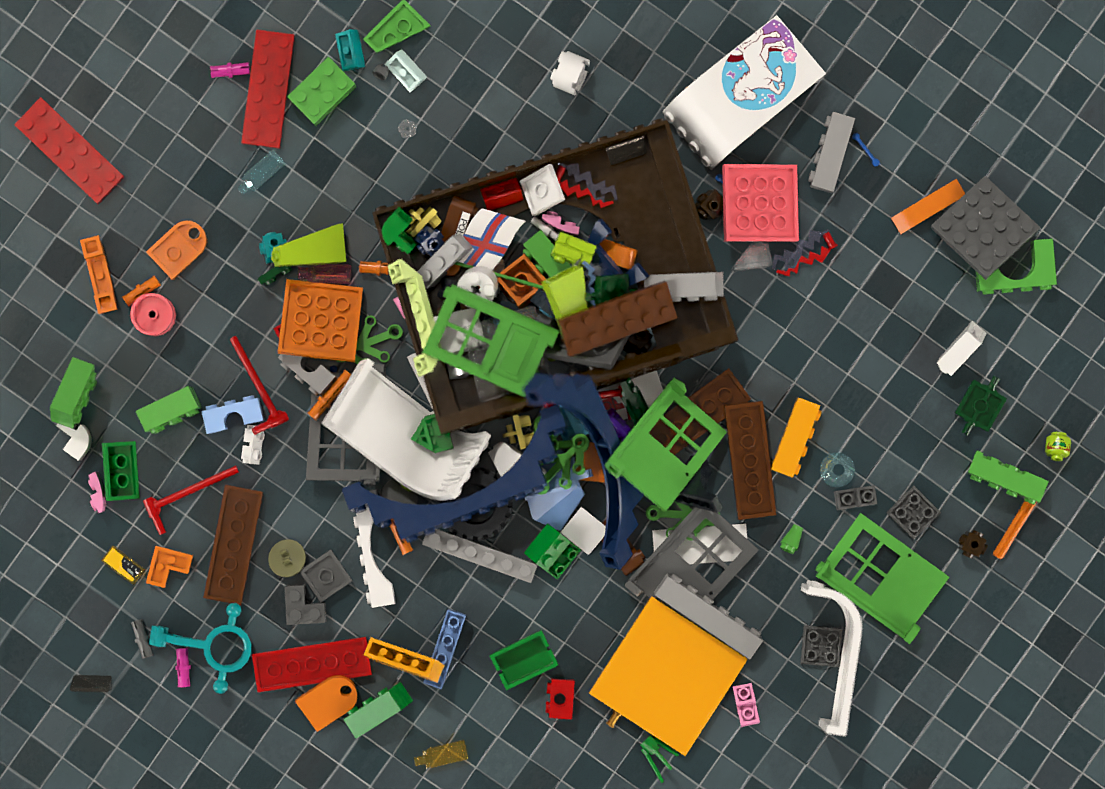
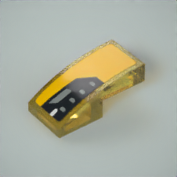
M113 545L101 560L132 585H135L145 571L136 561L129 558Z

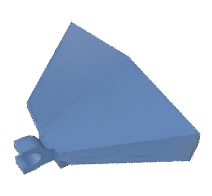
M559 449L556 451L557 454L565 453ZM573 456L571 458L570 470L572 486L569 489H563L559 485V480L562 477L561 469L549 482L550 488L546 494L540 495L533 492L526 494L525 501H528L532 519L545 525L548 523L553 528L561 531L585 495L579 480L593 476L592 470L588 469L582 475H576L572 470V466L575 463V457ZM555 463L541 465V467L548 472ZM568 480L563 482V486L567 485Z

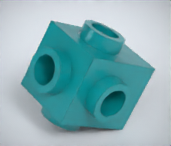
M270 232L262 237V242L259 243V250L261 255L264 254L266 264L274 263L271 258L273 247L287 243L286 239L282 238V233Z

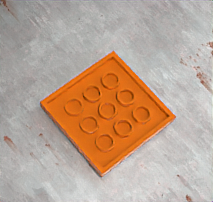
M286 279L278 354L355 362L363 288Z

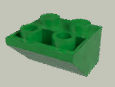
M547 523L524 554L558 580L581 549Z

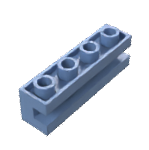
M451 609L447 610L432 655L433 659L444 664V668L438 683L424 679V684L442 689L466 614Z

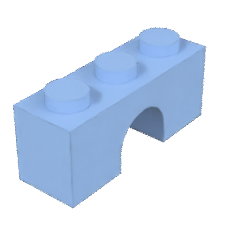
M254 395L244 397L243 401L238 403L235 400L224 402L225 406L217 407V404L206 406V410L201 411L207 434L228 430L226 419L233 412H237L242 416L244 425L265 421L260 398H255Z

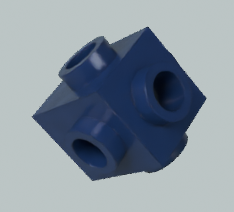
M428 226L413 238L418 244L417 249L423 255L428 254L430 257L445 244L442 240L444 236L437 229L433 230Z

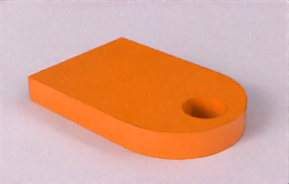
M182 221L174 225L146 253L171 280H174L203 253L207 245V236L199 224L193 221ZM193 228H197L200 232L199 237L196 239H192L189 236V232Z
M331 676L298 697L295 702L318 732L355 706L357 688L353 681L345 676ZM349 686L352 691L344 694L340 690L341 687Z

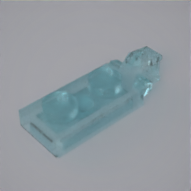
M274 150L270 151L244 174L245 176L242 178L244 182L237 189L242 195L250 189L254 192L282 169L286 163Z

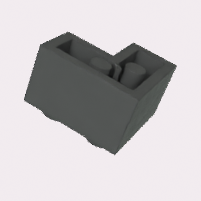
M306 584L284 586L287 625L327 622L326 602L307 603Z

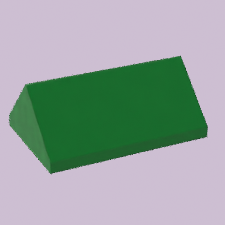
M136 442L102 443L106 501L139 499Z

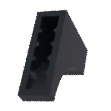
M690 456L685 465L689 463L693 456ZM707 460L700 466L674 502L720 513L723 507L717 495L707 491V482L712 474Z

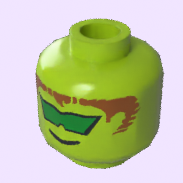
M1052 432L1051 435L1046 437L1045 454L1051 457V460L1062 461L1063 458L1070 455L1071 439L1067 437L1066 433Z

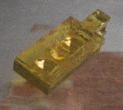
M460 740L427 748V750L422 751V756L414 757L415 766L425 764L426 768H433L467 760L469 758L465 741Z

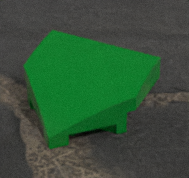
M435 414L422 418L411 440L435 454L454 449L450 433L441 435Z

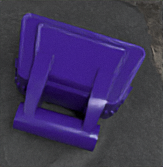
M611 408L607 411V414L622 443L632 429L618 412Z

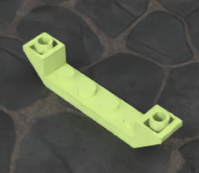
M400 259L388 265L389 275L392 284L405 282L421 345L424 350L435 324L422 276ZM426 354L413 358L418 377L432 372L437 363V359Z

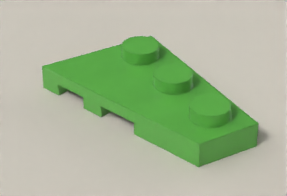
M402 0L363 40L376 53H379L431 27V25L410 4Z

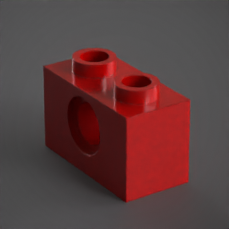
M551 678V682H547V694H550V702L546 701L545 713H549V718L572 719L574 679ZM556 694H563L565 701L560 704L556 703L554 700Z

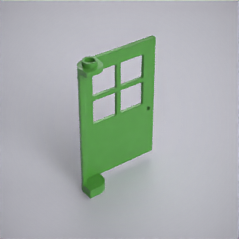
M454 284L451 287L447 286L442 296L446 299L422 353L525 397L522 388L534 376L546 346L553 347L559 330ZM457 302L477 310L469 330L449 322ZM480 312L500 320L492 341L472 332ZM446 326L466 334L458 355L438 347ZM470 336L489 344L481 365L461 357Z
M673 378L605 463L606 469L613 476L618 478L622 475L664 512L667 511L727 433L725 429L684 395L686 393L685 384L676 378ZM673 401L690 415L680 430L663 416ZM659 419L677 433L666 448L649 434ZM693 419L711 433L701 447L683 433ZM679 437L697 451L687 465L669 451Z
M862 513L858 515L825 562L821 561L815 568L817 578H820L909 644H911L921 629L916 622L949 579L948 575ZM863 529L880 541L867 560L850 548ZM883 544L900 555L887 574L870 562ZM847 551L864 562L851 581L834 569ZM867 565L884 577L872 595H869L854 584Z

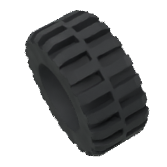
M472 468L470 478L460 488L461 493L471 486L486 488L497 481L500 476L488 469ZM460 495L455 499L440 501V504L459 500ZM508 501V504L503 507L497 508V506H494L490 517L482 522H471L468 520L461 522V520L453 522L454 525L448 529L456 534V536L470 541L489 539L498 534L508 523L512 514L513 501Z

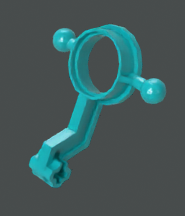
M231 603L226 608V613L229 616L228 624L214 628L205 640L168 633L169 628L152 625L149 645L166 647V642L175 645L204 649L207 663L219 671L218 680L213 684V689L218 694H223L228 689L226 681L227 672L241 669L248 662L251 655V642L248 635L241 628L235 626L236 617L241 614V607L237 603ZM231 631L241 637L243 653L236 662L223 665L213 659L210 653V645L218 634Z

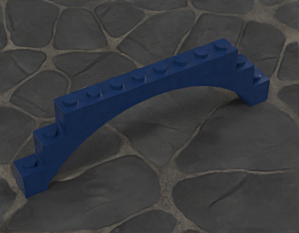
M535 373L522 388L529 404L545 406L547 403H554L563 407L581 422L596 447L604 473L607 499L605 535L602 550L599 554L605 567L621 570L633 555L627 538L638 526V522L632 510L644 494L622 475L616 478L605 467V463L620 446L621 442L591 376L575 374L572 378L570 375L555 374L551 377V375Z
M554 405L541 410V418L528 447L517 462L497 481L471 496L435 505L406 504L378 496L365 489L361 482H357L342 488L348 509L358 514L366 511V507H369L376 526L386 528L391 526L394 521L400 539L410 543L418 539L417 536L422 534L428 536L435 533V529L443 527V529L449 528L454 525L453 522L461 520V522L467 521L476 513H479V515L485 514L494 506H497V508L503 507L512 499L516 501L521 500L530 492L534 494L545 490L544 487L548 486L540 464H550L555 461L554 458L558 457L550 435L558 436L563 434L565 429H568L561 408L558 405Z

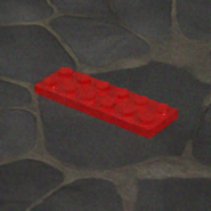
M256 30L242 144L280 149L295 39L294 34Z
M41 97L14 124L97 204L124 178L106 158Z
M367 637L252 654L257 692L321 683L327 678L336 675L347 678L372 675L370 659L364 656L368 645Z

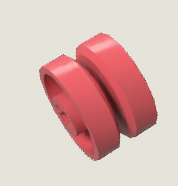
M155 293L143 294L137 298L132 305L130 313L131 321L135 328L141 333L150 336L164 335L171 330L176 319L175 307L171 301ZM155 311L156 316L154 318L150 317V314Z

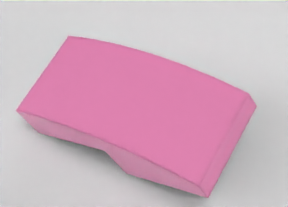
M547 211V214H542V220L553 228L578 236L579 227L576 226V223L565 222L562 225L561 216H558V213Z
M94 472L88 475L90 487L93 491H97V493L90 496L92 499L90 504L94 511L102 513L106 508L105 490L99 472Z
M752 683L734 686L733 692L741 727L759 724L760 720Z

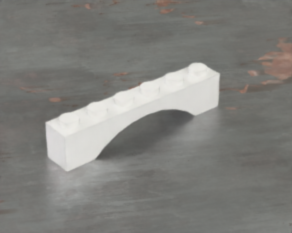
M371 490V491H370V492H372V493L378 495L377 490ZM366 507V511L356 514L357 516L353 518L355 528H359L360 533L357 536L358 547H362L363 554L360 555L361 566H365L366 569L363 579L364 584L369 587V592L366 593L367 602L373 608L395 604L396 601L393 584L379 570L372 554L371 530L374 521L369 507Z

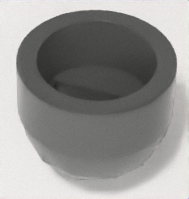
M378 64L372 74L384 81L389 75L388 66L384 68L383 64Z

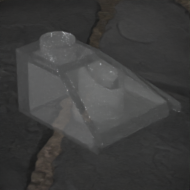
M752 242V245L747 247L732 266L731 272L771 267L772 259L768 243Z

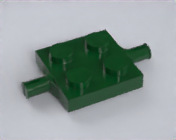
M626 273L595 276L594 293H586L585 300H594L595 305L638 289L635 287L629 288V274Z
M993 375L988 385L972 380L954 412L967 422L961 431L963 434L969 436L973 426L989 432L1007 398L995 390L1001 379Z

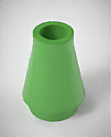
M793 524L792 528L780 542V548L790 554L798 551L803 528Z

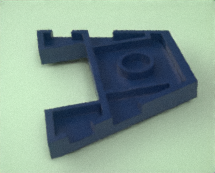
M602 219L595 223L587 240L588 243L596 246L590 265L596 269L592 274L595 276L623 273L622 270L600 246V243L612 233L611 229ZM639 263L635 264L626 273L629 274V286L649 277V274ZM583 269L584 282L588 286L591 277L588 275L589 270ZM595 281L591 284L593 289H595Z

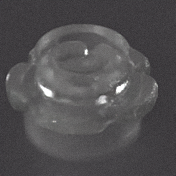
M409 119L403 120L398 126L401 136L404 138L413 137L416 134V123Z

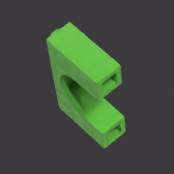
M1053 239L1031 241L1032 267L1028 275L1023 279H1009L998 268L985 280L976 271L977 292L982 291L983 295L994 294V290H1002V293H1012L1013 289L1021 288V292L1032 291V287H1040V290L1052 289L1051 286L1057 285Z

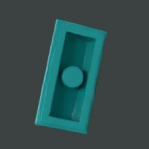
M350 29L335 34L342 71L365 67L359 31Z

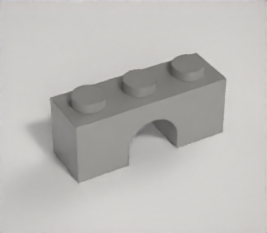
M461 233L453 235L417 271L422 276L426 289L436 286L448 274L446 271L453 264L462 260L473 248Z
M280 354L278 357L282 361L280 365L288 372L293 370L296 373L294 377L302 384L304 382L310 385L308 389L316 396L318 394L323 396L337 380V377L323 365H320L313 372H307L305 362L309 357Z

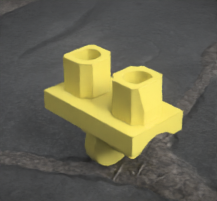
M430 206L425 212L421 207L416 212L410 209L408 212L412 215L411 218L413 220L410 223L412 224L406 232L410 236L415 237L424 229L423 227L427 223L436 228L441 223L440 218L436 214L437 211Z
M514 415L513 420L516 431H513L512 424L506 425L508 433L503 434V438L509 437L510 444L516 443L514 435H517L520 449H525L529 445L533 433L523 435L522 427L531 426L530 416Z

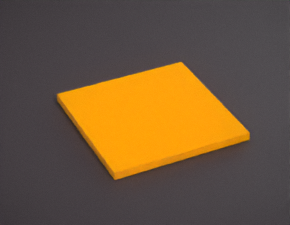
M651 596L589 691V694L686 756L748 659Z

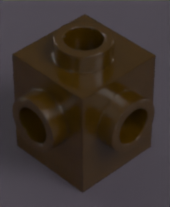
M716 189L707 190L706 193L703 192L697 197L695 206L700 218L715 220L722 214L723 197Z
M647 329L632 334L623 350L628 354L636 353V355H640L642 352L646 353L652 346L650 341L653 335Z
M973 530L972 533L966 531L959 539L958 544L960 546L958 549L963 551V555L973 559L974 556L984 555L988 546L985 544L987 540L982 538L984 534ZM973 541L977 542L975 548L971 547V543Z

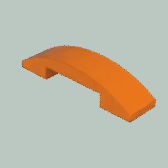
M955 179L893 216L891 220L901 235L965 195V192L958 180Z
M99 235L80 240L95 294L94 299L98 314L118 310L108 263Z

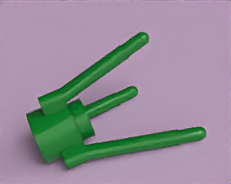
M650 735L640 744L643 748L641 751L646 756L660 782L663 783L664 780L650 754H655L669 770H672V766L658 752L660 748L658 745L675 756H679V754L658 738H653Z

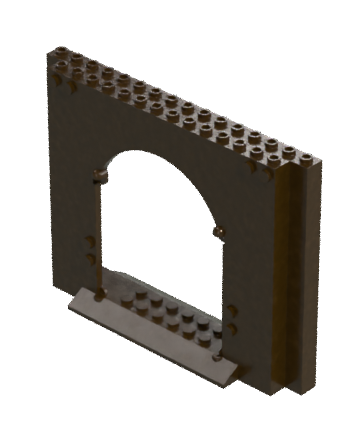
M662 118L654 120L648 126L641 124L633 127V130L629 132L622 130L616 132L615 136L610 138L603 136L597 138V142L591 144L583 142L578 145V148L572 150L570 147L564 148L559 151V154H545L541 156L540 160H526L521 166L510 165L504 168L505 171L499 173L491 171L486 173V177H472L467 180V183H453L449 185L448 189L442 190V188H437L430 191L431 194L429 195L418 194L412 197L413 200L406 202L405 200H399L394 202V206H380L375 208L376 211L372 212L388 265L402 259L417 272L431 257L428 254L423 255L417 249L418 244L407 254L405 251L403 252L398 249L394 241L388 246L382 236L384 223L398 207L410 217L412 216L408 212L410 209L416 212L421 207L425 212L429 206L434 208L441 223L436 228L427 223L423 228L428 226L433 230H439L441 233L454 196L477 203L476 207L479 210L486 209L480 189L517 178L524 199L491 210L515 217L530 209L520 180L551 164L555 172L558 166L565 168L560 181L567 180L569 188L579 184L581 191L588 188L595 200H602L603 203L608 201L614 202L612 205L600 209L599 203L594 206L592 205L590 195L577 198L574 192L567 197L563 192L565 200L556 205L579 208L602 219L611 228V236L615 242L623 241L625 246L638 250L634 265L639 263L649 275L716 272L668 119L664 121ZM409 224V226L404 231L406 232L412 224ZM460 266V271L457 275H446L444 278L459 282L460 278L469 268ZM644 280L637 282L638 289L644 288ZM441 281L436 286L426 289L433 317L439 315L445 301L437 297L438 291L442 287ZM405 282L394 284L416 356L423 354V348L406 291ZM705 296L699 297V301H687V297H681V301H673L677 318L651 327L657 345L652 351L640 355L631 353L626 355L625 359L621 361L617 359L612 370L590 366L586 372L581 373L578 370L569 373L572 378L575 374L591 376L596 389L619 383L629 377L632 379L680 364L684 360L716 351L720 347L738 342L725 296H717V300H705ZM457 302L453 312L470 308ZM480 312V314H479V316H478L479 322H480V320H481V319H480V315H482L483 312ZM486 343L479 349L463 352L462 356L481 352L486 353L489 344ZM437 360L432 372L423 375L441 435L459 429L462 431L496 419L502 420L543 407L541 405L529 404L526 396L522 397L472 374L468 378L449 380L446 365L440 360Z

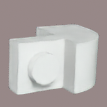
M57 424L58 428L71 436L63 450L78 461H82L92 443L91 433L85 425H80L76 429L77 425L75 424L74 428L71 429Z

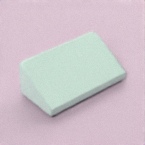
M403 50L397 51L385 63V66H388L389 70L410 93L427 78Z

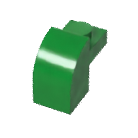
M400 207L384 223L382 236L388 246L394 241L398 249L409 254L417 242L404 230L413 219Z

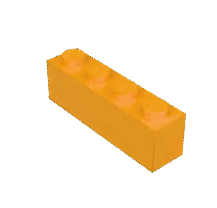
M801 398L796 399L772 462L771 470L793 478L794 474L798 475L801 464L798 463L801 457H805L808 446H805L807 439L812 438L815 431L812 426L814 421L818 422L822 412L819 410L820 405Z
M370 638L364 656L375 662L438 683L444 668V664L433 658L374 638Z

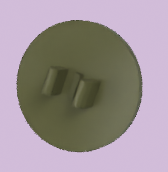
M282 540L272 547L268 557L269 566L278 576H295L305 565V550L301 544L294 540Z

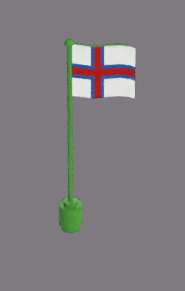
M486 209L479 210L463 235L473 248L455 265L465 268L484 266L493 271L505 255L516 232L526 221ZM494 272L497 277L544 290L542 285ZM587 301V308L594 306Z

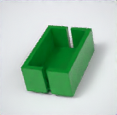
M542 629L489 655L496 670H502L499 673V677L506 690L558 666L552 649L547 650L546 648L549 646V643Z

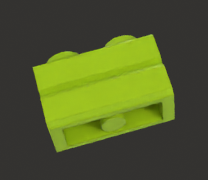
M560 231L550 256L554 257L553 260L558 263L564 264L567 262L572 264V266H579L586 270L582 262L586 261L590 264L596 246Z

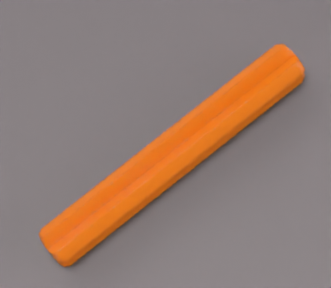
M1024 501L993 552L995 557L1003 559L1035 505Z

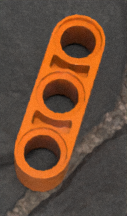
M607 239L600 243V246L617 266L631 269L634 266L638 250Z

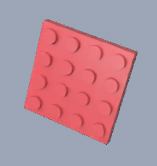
M723 164L724 242H798L797 165Z

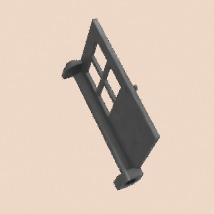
M373 364L372 367L386 377V366L384 364ZM343 372L331 373L338 378ZM314 393L311 394V408L317 403V398L319 396L322 397V395L318 394L316 396ZM337 396V397L335 398V400L330 404L331 407H332L333 404L335 403V401H336V399L338 398V396ZM331 407L327 408L317 421L310 416L306 480L364 482L365 485H375V482H378L380 478V467L368 458L366 470L345 469L346 449H355L351 445L346 444V441L342 439V444H320L321 424ZM320 448L341 449L340 469H318Z
M695 507L627 580L624 586L637 597L642 593L649 598L651 596L690 622H693L655 596L654 591L667 573L671 576L672 574L677 575L682 579L681 583L686 586L692 585L698 590L697 593L702 597L706 595L713 600L759 549L719 513ZM705 518L722 532L709 548L692 534ZM688 536L705 550L692 566L675 552ZM725 536L742 550L729 566L712 552L714 547ZM708 554L725 568L712 584L695 570Z

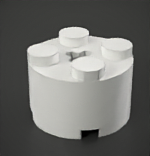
M562 51L558 59L560 64L557 69L553 70L550 79L553 80V87L576 95L575 90L579 91L584 83L588 72L584 69L586 65H590V60L569 51Z
M471 267L460 278L457 286L492 301L498 292V279L495 273L487 267Z

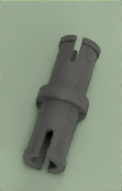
M143 619L130 622L136 637L134 641L138 644L141 658L153 656L154 654L148 640L150 636L146 633Z

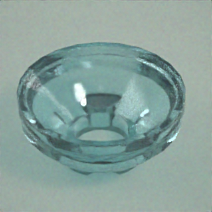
M838 452L831 453L822 460L820 475L826 484L832 487H843L853 479L855 467L853 461L847 455ZM836 464L844 467V472L840 476L833 473V467Z

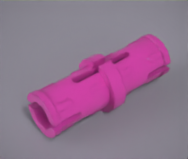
M230 62L227 65L210 66L212 78L224 76L233 78L234 75L250 74L249 62L232 64Z
M176 648L177 666H175V670H177L178 687H190L189 669H191V665H189L188 648Z

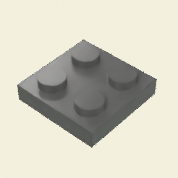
M332 549L300 571L320 603L353 581Z

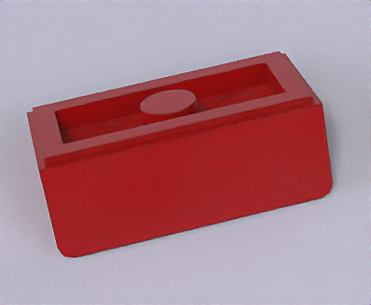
M517 178L480 189L486 209L489 211L524 199Z

